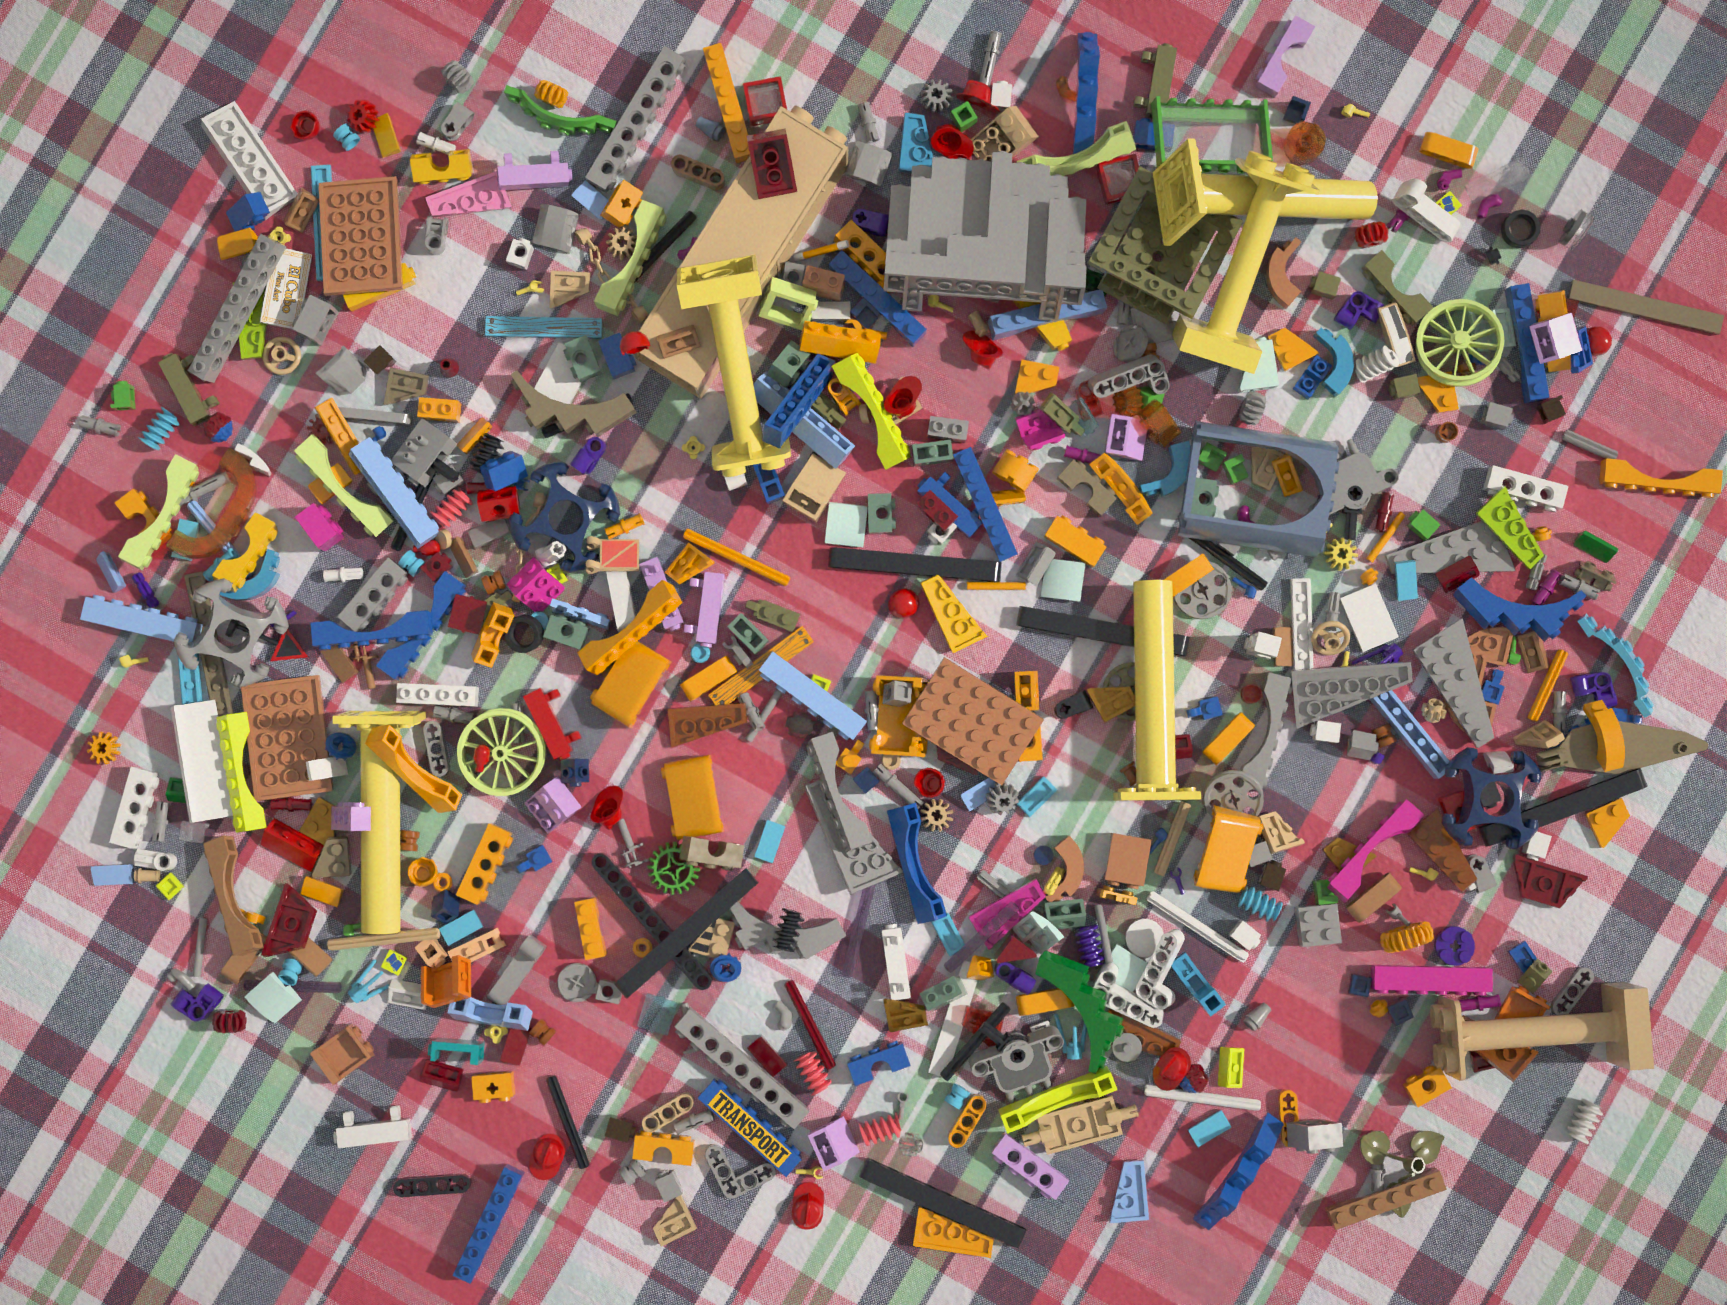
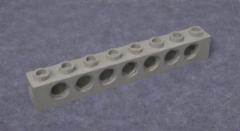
M665 46L663 47L587 173L585 179L588 183L605 193L615 187L617 183L616 177L619 173L622 174L627 166L625 162L629 156L632 157L636 152V144L645 137L647 132L645 129L648 124L654 122L657 116L655 113L659 107H663L668 91L671 92L676 85L675 79L678 74L682 75L686 65L683 56ZM665 68H669L672 70V72L669 75L662 74V71ZM656 84L662 86L658 92L652 90V87ZM643 102H652L649 108L642 107ZM636 117L642 118V122L637 125L633 124L632 120ZM627 133L632 135L629 141L622 139L623 135ZM615 150L622 151V155L620 157L616 158L612 156ZM606 166L613 168L609 174H604L602 171Z
M260 234L188 371L204 381L215 382L286 249L285 245L271 237Z
M689 1007L675 1024L677 1030L675 1032L681 1038L687 1037L691 1041L690 1045L698 1052L702 1050L707 1054L705 1058L713 1065L717 1063L721 1066L720 1071L727 1077L731 1075L735 1078L737 1086L742 1090L745 1088L751 1092L750 1096L758 1103L760 1101L766 1105L765 1109L771 1115L777 1114L781 1118L780 1122L785 1127L789 1128L791 1126L795 1129L810 1112L804 1103L692 1007ZM698 1026L702 1032L700 1035L694 1036L690 1031L691 1028ZM708 1039H713L717 1045L710 1049L705 1045V1042ZM723 1052H729L732 1057L729 1061H723L720 1055ZM738 1065H744L747 1070L743 1074H738L735 1068ZM752 1078H759L761 1084L757 1087L750 1084ZM773 1090L776 1093V1097L774 1099H767L765 1093ZM783 1103L790 1104L791 1109L788 1112L780 1110V1106Z

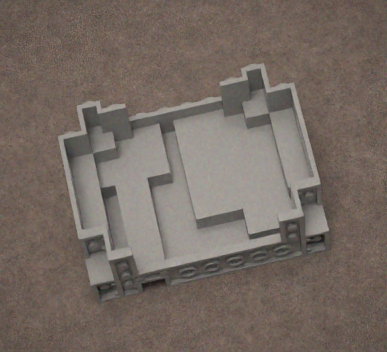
M1005 151L993 152L991 162L983 159L967 160L965 158L948 159L946 157H933L932 167L925 165L912 166L911 186L903 184L891 185L884 291L903 293L902 310L922 311L923 294L1041 302L1039 320L1058 321L1061 304L1082 305L1086 286L1084 253L1086 199H1081L1080 197L1068 198V177L1059 174L1050 175V166L1041 163L1035 165L1023 162L1012 163V153Z

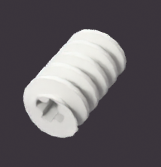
M1383 346L1382 351L1377 349L1375 354L1371 352L1369 357L1363 356L1362 360L1357 359L1355 361L1356 375L1362 383H1366L1367 380H1372L1374 377L1386 373L1387 370L1389 371L1399 366V359L1396 353L1387 346Z
M1582 1098L1581 1101L1585 1106L1578 1105L1581 1113H1574L1578 1120L1571 1119L1574 1127L1568 1126L1567 1129L1571 1132L1568 1135L1588 1144L1589 1141L1585 1136L1592 1137L1589 1129H1596L1592 1122L1599 1123L1600 1120L1596 1115L1602 1116L1603 1113L1599 1110L1600 1106Z

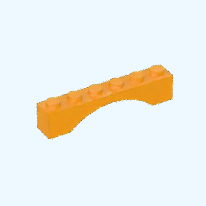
M722 43L704 47V56L735 163L747 161L750 156L747 142L748 133Z
M1606 458L1601 461L1599 484H1605L1606 488L1625 486V490L1644 488L1645 492L1663 490L1664 494L1682 492L1683 496L1702 494L1703 498H1714L1715 495L1721 493L1723 470L1703 468L1685 478L1662 480L1641 473L1626 460Z
M661 580L648 591L641 610L625 629L609 638L590 641L579 650L577 654L585 669L596 675L602 673L625 651L633 647L639 639L647 635L657 624L661 623L666 616L675 611L683 603L675 587Z
M383 725L371 729L365 744L436 812L456 811L462 794L451 783L433 776L416 764L404 749L402 736L393 727Z

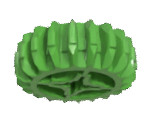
M669 842L666 843V850L660 845L658 847L661 851L660 854L657 851H653L656 859L649 858V861L654 862V865L647 866L648 869H653V872L648 873V876H655L651 883L653 884L658 881L659 884L656 889L664 886L663 893H666L668 888H670L671 895H674L675 889L678 890L679 894H682L681 887L688 891L687 883L692 886L695 885V882L691 880L692 877L695 879L699 878L698 875L694 874V871H700L699 867L687 865L686 862L679 863L676 861L673 852L681 853L682 847L681 844L680 848H677V842H673V848L670 847ZM667 853V866L658 869L660 859ZM672 862L678 866L683 865V867L676 870V875L672 873L673 871H664L672 866ZM690 867L687 879L681 883L680 871ZM670 874L675 884L665 882L660 875Z

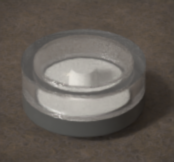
M1581 209L1574 218H1570L1566 223L1559 243L1573 251L1587 235L1595 217Z

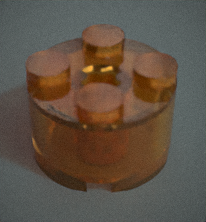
M1305 121L1297 123L1285 137L1283 142L1284 152L1287 158L1295 165L1311 164L1324 150L1326 136L1322 128L1315 123Z

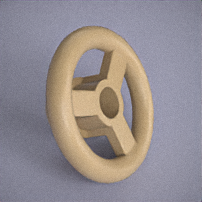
M276 337L265 345L262 355L263 362L266 368L274 374H289L298 367L301 361V351L294 340L288 337ZM281 342L291 345L295 355L288 354L287 350L282 347ZM275 345L276 347H274L271 352V356L274 360L270 363L268 354L271 347ZM280 352L284 353L282 358L278 357ZM286 360L293 361V364L286 369L275 368L280 362Z
M1338 621L1321 623L1314 629L1311 636L1313 648L1323 655H1335L1342 652L1350 641L1348 628ZM1327 627H1337L1341 629V631H1338L1336 633H1328L1323 629ZM1318 634L1324 638L1325 649L1321 648L1317 643ZM1344 637V640L1341 644L1339 638Z

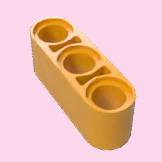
M1425 132L1419 152L1462 168L1472 169L1479 149L1473 145L1437 133Z
M727 655L680 684V687L691 702L736 674L737 670Z
M1242 712L1238 713L1204 748L1202 753L1215 765H1218L1255 725Z
M1059 988L1015 996L1019 1016L1075 1006Z
M973 1094L966 1102L948 1133V1140L951 1146L960 1148L966 1143L986 1109V1101L982 1095ZM975 1099H980L983 1102L982 1106L978 1109L972 1107V1101ZM970 1116L973 1121L970 1125H963L962 1118ZM960 1133L962 1140L960 1142H953L951 1139L952 1135Z

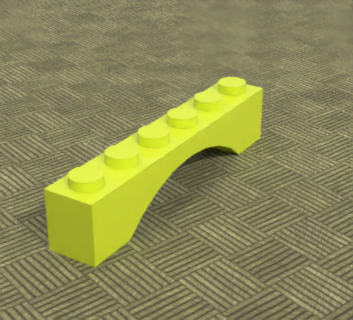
M856 353L832 365L840 383L856 392L871 410L878 432L877 455L885 470L912 457L909 446L904 443L901 437L900 429L892 420V414L884 408L883 396L877 391L872 375L865 368L863 358Z
M247 712L216 717V727L220 736V749L223 754V768L226 772V786L229 790V804L233 813L235 831L239 833L266 828L264 810L250 793L243 774V748L250 732Z
M1105 1066L1103 1069L1100 1068L1096 1074L1087 1073L1001 1107L998 1111L1008 1134L1027 1126L1032 1121L1057 1108L1081 1100L1104 1096L1116 1091L1117 1087L1109 1068Z

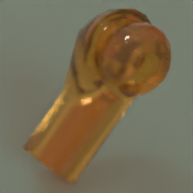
M1060 76L1056 81L1059 95L1076 102V92L1070 90L1068 78Z

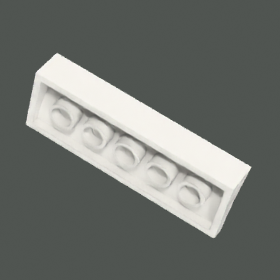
M235 101L201 118V127L247 194L261 192L270 211L264 218L265 220L294 201L298 193Z
M210 700L172 706L171 712L189 822L193 823L233 816L229 804V790L226 786V772L223 768L220 736L216 727V717H218L216 701Z

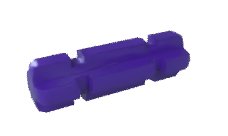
M140 572L134 574L132 580L137 584L142 597L147 600L148 607L155 608L158 606L159 601L154 597L155 594L147 581H144L143 574Z

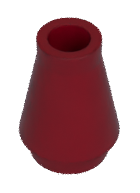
M449 358L443 359L440 362V372L443 376L451 378L457 375L459 371L457 361Z

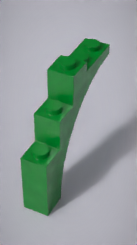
M1045 950L1039 957L1035 975L1048 980L1062 990L1080 1012L1090 1039L1091 1059L1088 1071L1096 1074L1100 1068L1103 1069L1107 1060L1104 1057L1105 1052L1109 1051L1111 1043L1117 1037H1121L1123 1033V1018L1104 1011L1107 1000H1104L1106 992L1087 985L1090 975L1087 974L1089 966Z

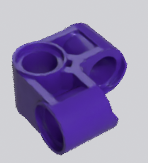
M1356 291L1347 297L1335 315L1334 321L1349 330L1353 328L1359 316L1376 324L1379 319L1377 308L1384 306V304L1361 291ZM1353 297H1357L1360 300L1359 306L1353 303Z
M598 437L590 438L584 447L580 448L570 465L581 473L589 475L605 452L606 443ZM595 441H599L601 444V448L598 451L592 450V444Z
M1593 672L1570 677L1575 697L1592 693L1594 701L1603 700L1607 708L1617 705V697L1608 673ZM1600 675L1603 677V684L1601 686L1597 684V677Z
M1009 962L995 964L994 972L1000 979L1026 995L1031 992L1036 983L1032 975ZM1007 965L1009 968L1008 973L1000 975V967Z
M208 983L201 989L196 998L182 987L171 1002V1006L192 1021H202L207 1019L219 1005L224 994ZM197 1007H200L203 1011L201 1017L196 1015Z

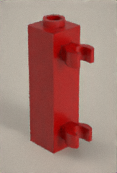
M539 688L523 696L553 759H559L560 761L567 759L571 756L570 753L573 752L570 743L582 737L579 731H575L568 736L565 735L550 704V701L561 697L558 689L545 694L543 688Z

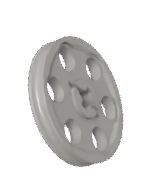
M1210 562L1214 568L1213 571L1173 597L1177 607L1189 617L1195 619L1212 618L1221 613L1230 601L1232 592L1230 579L1227 573L1213 562ZM1220 575L1224 578L1222 586L1214 584L1215 576ZM1198 585L1207 588L1205 595L1197 592L1199 589ZM1182 594L1190 596V602L1186 605L1180 602ZM1215 595L1223 597L1224 602L1222 605L1214 604L1213 598ZM1198 604H1204L1207 607V612L1204 615L1197 613L1196 607Z
M1228 770L1217 774L1209 781L1204 793V803L1211 817H1213L1211 815L1213 807L1209 803L1214 799L1220 801V807L1244 813L1243 809L1245 807H1252L1254 811L1250 815L1258 816L1263 807L1264 795L1260 783L1252 775L1239 770ZM1240 777L1244 782L1241 785H1236L1233 783V779ZM1220 782L1225 787L1222 790H1217L1214 788V785ZM1254 789L1258 791V795L1250 797L1247 792ZM1231 790L1232 794L1237 798V807L1235 801L1231 799Z

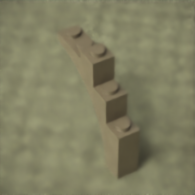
M518 370L511 374L513 377L511 383L517 391H522L524 396L521 398L527 407L531 406L525 410L528 415L525 419L530 427L535 426L537 430L557 418L558 420L555 423L561 431L565 430L567 434L588 422L585 426L591 435L595 433L599 437L637 413L625 393L598 404H566L550 399L535 390L525 381Z

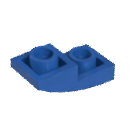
M1316 355L1293 387V390L1309 400L1332 365Z

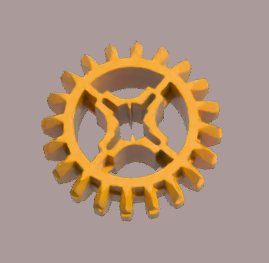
M1415 922L1409 926L1403 925L1385 931L1380 935V943L1384 952L1387 953L1405 951L1431 942L1434 938V932L1429 922Z

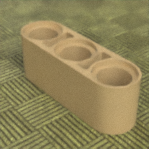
M683 1092L649 1112L642 1120L643 1129L649 1133L655 1132L688 1112L694 1104L693 1095ZM687 1097L690 1100V1105L683 1107L680 1104V1099ZM666 1107L671 1108L673 1116L666 1117L663 1114V1109ZM654 1118L656 1126L649 1127L646 1124V1119Z

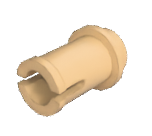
M975 311L968 316L976 330V335L978 334L981 337L989 332V326L985 324L979 311Z
M142 868L134 871V881L139 884L142 882H159L160 870H142Z

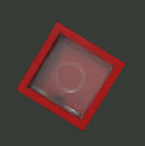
M781 76L743 83L751 127L771 123L781 106L787 110Z
M1136 154L1097 164L1096 170L1105 205L1120 202L1139 169Z

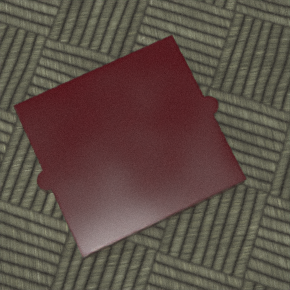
M456 594L448 627L461 630L462 633L466 631L479 635L487 601L475 599L473 596L467 597Z

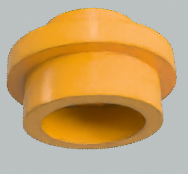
M1546 526L1535 528L1532 535L1536 541H1544L1551 538L1552 530L1547 529Z
M1373 568L1365 571L1360 576L1361 583L1363 585L1368 584L1369 586L1378 580V571H1374Z
M447 873L437 874V878L433 882V886L438 892L444 889L449 891L453 885V880ZM441 879L446 880L445 886L440 885Z
M639 938L633 944L634 954L641 958H644L653 948L652 943L646 938ZM641 944L646 945L645 951L639 949Z
M1384 999L1374 1001L1371 1004L1370 1013L1377 1018L1384 1016L1388 1012L1387 1002Z

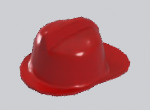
M969 80L963 93L956 95L961 101H968L970 104L977 105L993 113L1000 112L997 107L991 104L992 92L990 88L982 82Z
M938 125L936 132L931 137L932 147L946 157L957 153L971 157L974 152L972 140L960 132L954 125Z
M973 330L964 333L963 341L970 348L971 359L974 363L990 369L996 358L1002 356V349L986 335L979 337Z
M906 376L900 379L884 401L885 410L890 414H895L898 419L911 415L916 408V400L922 391L920 379L915 376Z
M613 785L603 789L599 793L590 814L591 821L601 824L608 830L619 822L622 817L620 806L624 793L619 786Z
M1174 1047L1168 1049L1159 1058L1153 1069V1079L1158 1088L1170 1091L1180 1084L1191 1067V1059L1187 1051Z
M546 1134L536 1142L529 1160V1169L537 1179L549 1180L556 1176L566 1151L565 1143L561 1137L556 1134Z
M804 1182L794 1192L792 1219L795 1225L801 1229H813L820 1224L823 1217L824 1193L816 1183Z

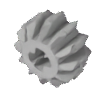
M452 60L441 70L445 80L458 93H465L474 84L473 77L457 61Z
M933 79L930 80V85L924 84L925 90H921L920 93L924 96L921 98V103H926L925 109L932 107L933 113H935L936 108L943 112V106L949 108L950 104L948 102L953 100V97L950 96L953 92L952 89H947L949 85L947 82L941 85V79L938 80V84H935ZM934 93L940 95V98L937 99L936 96H934Z
M1252 391L1246 394L1240 409V421L1248 425L1255 426L1258 424L1266 407V397L1261 395V393Z
M995 782L996 787H989L990 793H986V804L993 813L997 812L999 815H1002L1005 811L1006 814H1009V809L1015 810L1014 804L1019 803L1017 798L1018 792L1012 784L1007 785L1004 782L1003 785H999Z

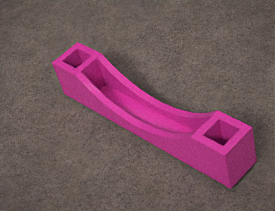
M1407 799L1403 804L1399 801L1392 809L1394 814L1390 818L1386 816L1379 823L1382 827L1378 831L1373 830L1367 836L1369 841L1365 845L1361 843L1355 849L1354 853L1356 855L1352 860L1348 857L1341 865L1343 868L1338 874L1335 871L1328 879L1330 884L1327 888L1344 903L1361 886L1363 865L1371 850L1390 837L1409 833L1424 817V814Z

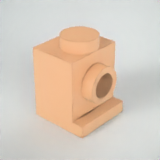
M437 939L423 940L414 947L425 963L432 968L443 965L446 961L444 958L448 956Z

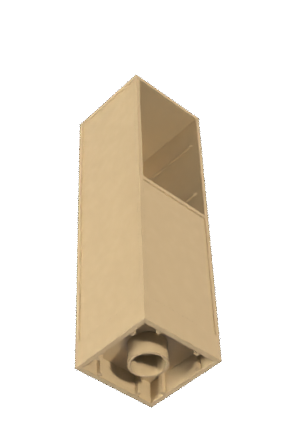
M781 106L765 131L769 132L786 128L798 192L758 199L751 158L749 156L679 267L756 254L762 295L738 299L744 332L760 308V303L772 277L779 278L785 268V262H789L848 166V147L844 145L847 137L830 126H827L824 132L811 125L814 117L798 106H794L791 111ZM676 272L639 332L648 337L651 346L649 349H644L634 354V356L641 363L702 400L720 371L708 305L681 309ZM694 325L701 347L663 359L656 336Z

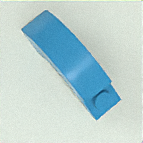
M1321 327L1313 337L1327 348L1333 357L1332 372L1321 385L1336 397L1343 391L1351 379L1354 368L1353 353L1342 335L1334 339V335L1328 329Z
M1189 441L1170 445L1168 450L1172 466L1169 475L1162 480L1140 485L1139 491L1141 494H1146V497L1158 494L1157 490H1159L1161 497H1164L1174 492L1184 483L1191 447Z
M267 549L260 572L254 578L245 581L243 587L238 588L236 593L232 591L220 592V596L239 601H248L265 595L274 587L280 577L279 573L274 572V568H277L280 562L279 553Z
M1186 952L1181 953L1175 958L1171 967L1194 999L1210 1017L1226 1006L1220 995L1203 977Z

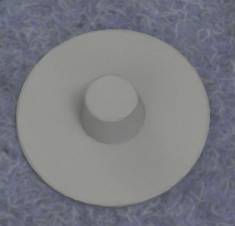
M1122 1033L1121 1037H1117L1113 1042L1112 1050L1119 1060L1130 1062L1139 1057L1142 1045L1139 1038L1134 1034Z

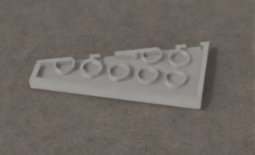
M1483 521L1385 556L1391 574H1395V562L1415 560L1416 573H1437L1467 556L1472 557L1479 572L1515 571L1507 546Z
M1461 618L1412 651L1474 746L1479 748L1492 740L1494 734L1463 618Z
M1411 661L1292 670L1296 729L1413 682Z
M821 780L804 787L850 895L903 873V870L882 849L871 833L870 836L873 841L871 844L847 852L846 848H843L840 843L841 834L834 826L833 819L835 818L833 812H830L827 807L828 798L826 793H823L821 790Z

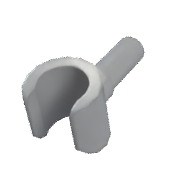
M1392 904L1394 907L1393 911L1386 910L1392 919H1399L1406 926L1411 924L1403 917L1401 910L1396 904Z
M899 1092L897 1095V1100L899 1101L898 1119L903 1120L905 1103L909 1100V1095L907 1093V1099L901 1101Z

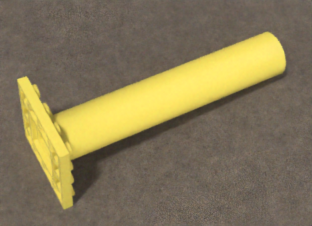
M1188 138L1153 172L1164 246H1171L1206 214L1247 215L1258 185L1249 175L1201 173L1195 139ZM1314 178L1312 183L1320 190L1319 195L1305 191L1286 195L1278 217L1367 220L1373 216L1376 210L1377 190L1370 181Z
M1173 581L1133 582L1136 785H1134V788L1118 789L1117 793H1113V801L1200 800L1201 791H1196L1195 787L1178 788V784H1176Z
M346 711L333 716V724H339V728H349L357 725V731H360L361 803H364V807H371V831H361L362 933L391 934L400 932V776L378 757L365 742L373 727L390 725L400 734V729L411 728V726L420 724L422 720H425L426 711Z

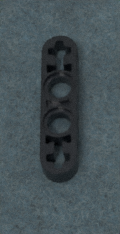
M466 1174L402 1178L394 1184L393 1190L398 1197L464 1193L470 1188L471 1179ZM460 1178H463V1182H467L463 1189L460 1185H454V1190H451L452 1183L459 1182ZM442 1179L447 1182L445 1190L438 1189V1180ZM411 1181H414V1193H412V1188L406 1189L404 1193H402L401 1189H398L401 1183H404V1186H411ZM419 1181L427 1183L428 1189L421 1192L418 1190L417 1184Z

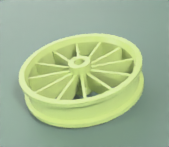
M1467 299L1449 300L1431 309L1421 321L1416 339V354L1424 371L1442 384L1457 387L1473 385L1487 378L1499 364L1504 347V331L1497 316L1483 304ZM1464 310L1461 330L1457 331L1449 312ZM1470 311L1478 314L1480 317L1466 332L1463 331L1465 313ZM1445 313L1453 334L1436 323L1434 319ZM1483 318L1492 327L1469 336ZM1428 325H1431L1448 338L1426 336L1424 332ZM1495 333L1497 345L1473 342ZM1422 341L1448 345L1425 353ZM1473 348L1496 350L1493 359L1489 361ZM1452 349L1437 367L1433 366L1428 360V357ZM1466 351L1484 363L1486 367L1475 373ZM1453 353H1456L1454 375L1440 371L1441 367ZM1459 354L1463 355L1471 373L1470 375L1456 376Z
M509 708L491 709L478 715L465 727L457 746V759L464 777L476 789L494 796L513 795L527 788L540 774L546 757L545 740L536 723L522 712ZM494 716L507 717L502 741H500L493 720ZM488 718L496 743L476 726L479 722ZM510 718L524 724L512 740L507 742L506 737ZM527 727L535 740L512 747L511 743ZM472 729L493 747H488L490 752H492L490 757H493V760L478 777L469 766L474 760L467 761L466 746L472 748L478 746V744L467 742ZM536 743L538 757L513 753V750ZM511 756L537 762L532 774L530 775ZM496 760L498 763L493 786L479 778ZM507 760L527 778L524 782L515 786ZM501 761L503 762L511 787H496Z

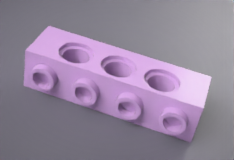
M337 802V806H331V830L371 831V807H364V803Z
M1005 1131L991 1149L994 1160L1000 1164L1006 1163L1010 1166L1008 1168L1009 1171L1016 1176L1021 1174L1026 1178L1024 1181L1033 1188L1036 1185L1041 1189L1040 1193L1049 1200L1051 1197L1056 1200L1069 1182L1065 1175L1027 1147H1024L1023 1144ZM1010 1151L1018 1152L1017 1159H1008V1153ZM1028 1162L1034 1164V1169L1031 1172H1026L1023 1169L1024 1165ZM1043 1174L1050 1176V1180L1046 1184L1039 1181Z

